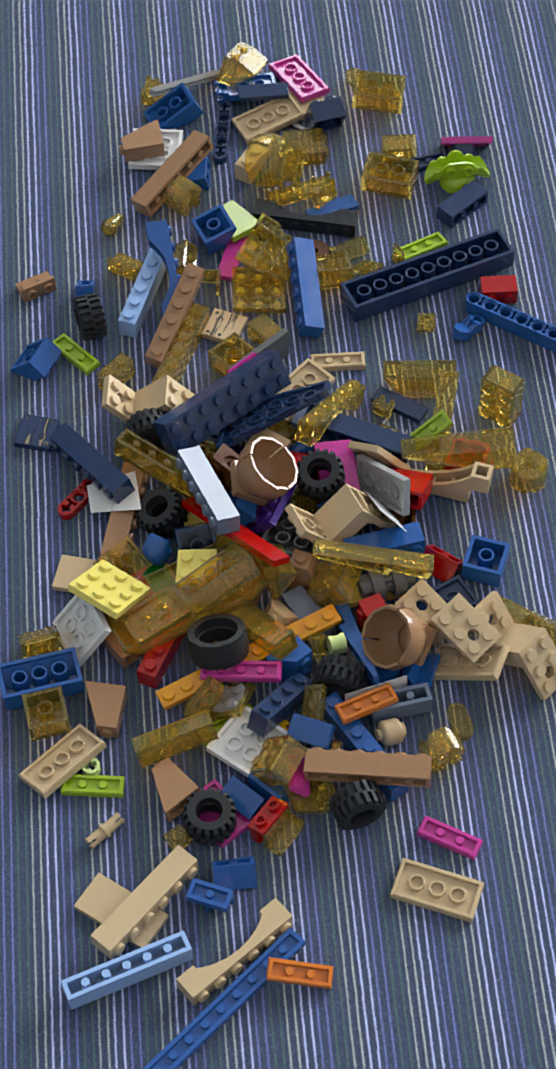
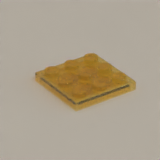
M232 267L233 312L286 313L284 268Z

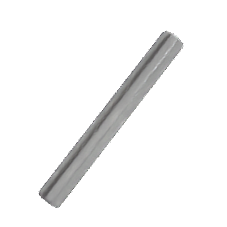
M213 70L151 87L150 95L156 97L167 94L181 82L189 88L220 79V72Z

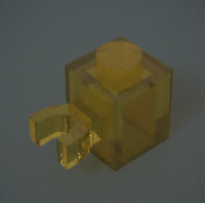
M147 75L145 78L146 85L141 89V102L151 106L166 94L156 97L150 95L151 87L164 83H161L159 78L153 80L151 75Z

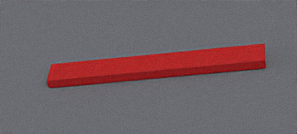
M195 497L182 500L183 508L209 524L207 516L203 515L200 504L196 503ZM241 524L240 531L224 534L272 567L284 565L290 561L289 555Z

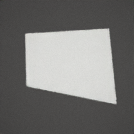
M135 471L125 474L130 479L135 491L119 504L113 499L108 500L103 491H98L93 484L88 485L87 490L91 513L141 510Z

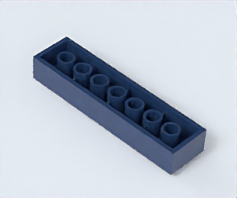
M264 350L153 421L166 454L178 457V450L197 446L292 384L279 351Z

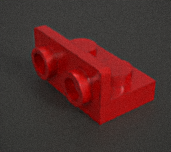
M272 795L250 821L247 827L255 842L260 844L269 835L273 827L281 821L285 810L289 807L287 802Z

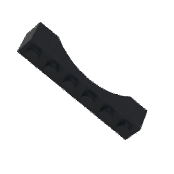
M256 198L253 216L264 227L355 238L358 225L357 210L339 209L327 214L305 215L287 210L278 205L274 200Z

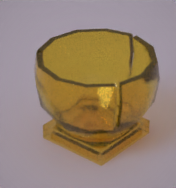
M275 133L258 134L251 140L252 142H250L245 155V171L250 182L261 188L280 187L285 182L300 185L307 151L291 146L283 136Z

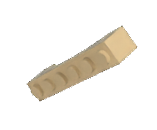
M276 898L259 911L260 922L252 936L241 948L215 964L201 968L191 966L176 979L177 988L194 1006L199 1002L203 1003L207 1000L214 989H220L231 975H237L243 969V965L248 961H254L259 956L261 950L265 947L269 948L278 936L292 928L293 915Z

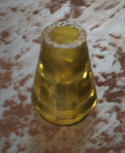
M116 213L104 220L101 225L103 233L108 236L114 235L123 223L124 216L121 213Z

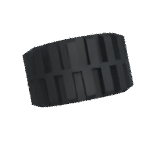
M94 292L74 297L73 310L81 337L88 341L106 336L107 323L99 296Z
M144 408V410H138L135 414L130 415V418L126 420L125 431L130 449L134 453H140L141 456H152L153 454L157 455L165 451L153 421L167 412H163L162 409Z
M315 449L316 452L308 451V455H303L301 457L302 461H298L297 482L300 491H303L305 497L309 496L312 501L317 499V502H322V499L328 500L345 485L346 478L343 463L339 456H335L333 451L328 453V449H323V451ZM319 470H326L331 473L326 479L320 481L310 478L313 473Z
M166 486L162 488L156 487L155 490L151 489L147 495L144 494L142 496L143 499L140 500L141 510H136V518L149 534L153 533L166 539L167 536L169 538L173 537V528L185 526L184 522L188 520L187 515H189V511L182 507V498L172 488H167Z
M328 654V656L325 655L319 660L312 682L321 695L328 697L332 693L337 692L342 700L345 701V694L364 688L368 673L361 663L352 658L339 654Z
M359 780L347 784L335 792L329 800V806L339 828L343 830H355L365 827L380 818L387 809V804L377 783L372 780Z
M209 787V790L202 788L199 793L193 792L192 798L188 797L186 799L187 804L183 806L184 827L190 838L193 837L194 842L198 843L201 841L204 846L207 843L215 846V842L221 844L224 843V838L228 840L231 837L230 833L235 831L236 810L233 799H229V794L226 792L222 794L221 789L214 791L213 787ZM207 811H215L221 815L219 819L213 822H204L199 819V816Z

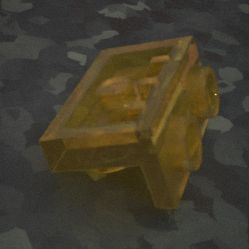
M120 252L114 258H107L109 271L136 281L144 263Z

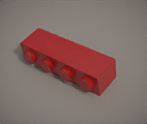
M172 608L169 609L137 669L138 683L154 689L158 688L189 628L187 613Z

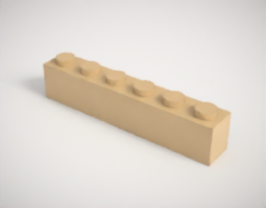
M177 845L91 934L92 944L109 959H112L115 955H120L129 940H134L139 935L140 929L145 924L151 923L155 913L167 906L172 895L178 894L182 890L184 883L188 879L191 880L197 874L198 860L180 845Z

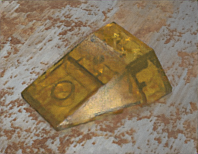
M262 213L237 252L235 259L251 269L290 282L291 273L288 267L289 257L286 248L288 243L292 241V237L289 234L286 235L280 229L281 225L277 221Z

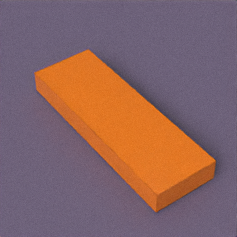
M387 683L334 705V710L342 724L345 725L397 703L398 697L390 683Z
M268 958L266 981L331 989L333 966Z

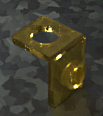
M394 243L392 259L397 264L404 261L405 253Z
M204 269L202 282L216 283V296H219L221 270Z

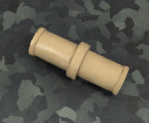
M118 812L104 824L100 823L98 829L84 839L86 843H90L88 846L91 849H94L106 837L110 838L112 836L111 833L125 823V820L120 818L121 815Z

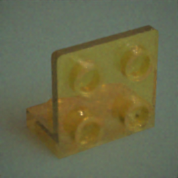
M288 777L280 779L283 789L297 813H327L331 809L329 800L337 792L332 782L310 781L311 793L306 798L289 790Z

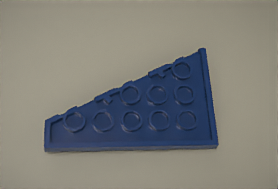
M326 380L273 395L221 429L216 449L218 450L223 443L231 448L330 395V381Z

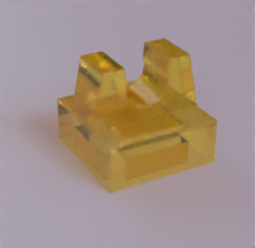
M382 394L372 402L373 413L389 420L392 416L395 400L391 399L389 403H385L386 398Z

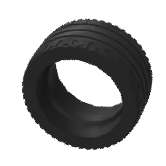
M224 613L208 615L195 621L187 631L189 654L193 663L199 668L212 671L228 669L241 663L249 653L247 629L243 620L235 615Z

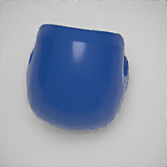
M150 533L141 550L142 558L149 564L163 566L167 563L173 551L172 547L169 546L170 542L165 538Z

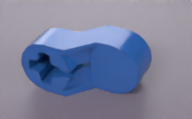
M476 314L468 315L461 323L455 324L452 331L453 338L459 341L469 340L475 333L482 331L485 319Z

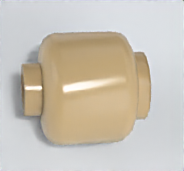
M397 718L382 720L378 723L377 729H375L376 740L380 741L385 747L402 743L407 733L405 724Z

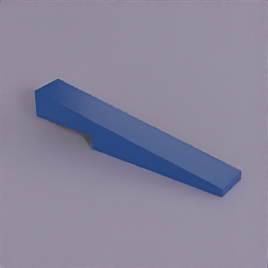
M343 591L328 597L330 604H333L342 619V623L338 626L340 633L343 632L346 637L347 647L357 662L365 667L368 673L367 676L372 684H380L374 664L364 653L361 641L363 638H361V633Z

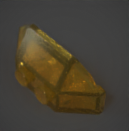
M239 42L225 56L217 76V81L232 86L236 82L251 79L268 63V60L255 47Z
M457 360L383 361V380L396 393L407 398H438L457 379Z

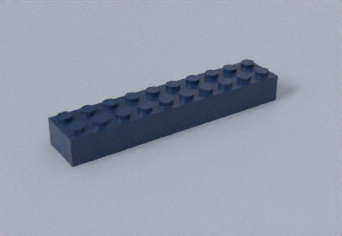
M496 228L340 283V298L356 322L511 267L514 264L515 251L501 230Z

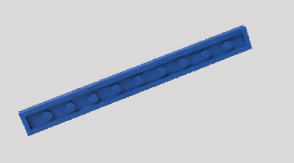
M289 928L143 1069H178L268 982L266 981L268 958L291 960L306 945V941L293 929Z

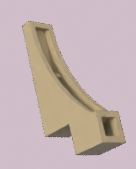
M475 461L472 465L451 470L434 471L411 468L410 470L433 474L431 494L468 503L472 490L488 494L494 465Z

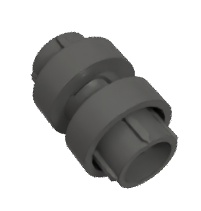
M396 559L386 562L383 570H380L377 565L365 568L364 574L356 577V584L362 599L380 593L383 600H386L388 592H392L395 597L405 594L408 591V587L416 584V579L411 564L409 562L400 564Z

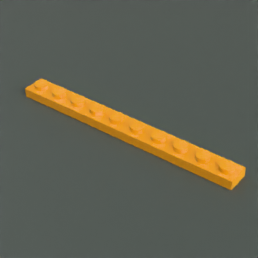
M330 604L250 644L249 653L243 661H266L267 655L294 636L298 635L304 642L342 623V619L333 604ZM201 669L155 691V694L164 711L222 682L200 680Z

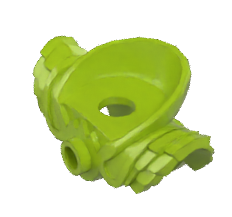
M453 150L447 157L441 156L429 163L425 171L424 181L426 184L439 181L442 189L453 194L462 189L465 184H469L473 180L475 181V176L489 178L490 174L487 165L480 156H473L469 153L463 155L461 151Z

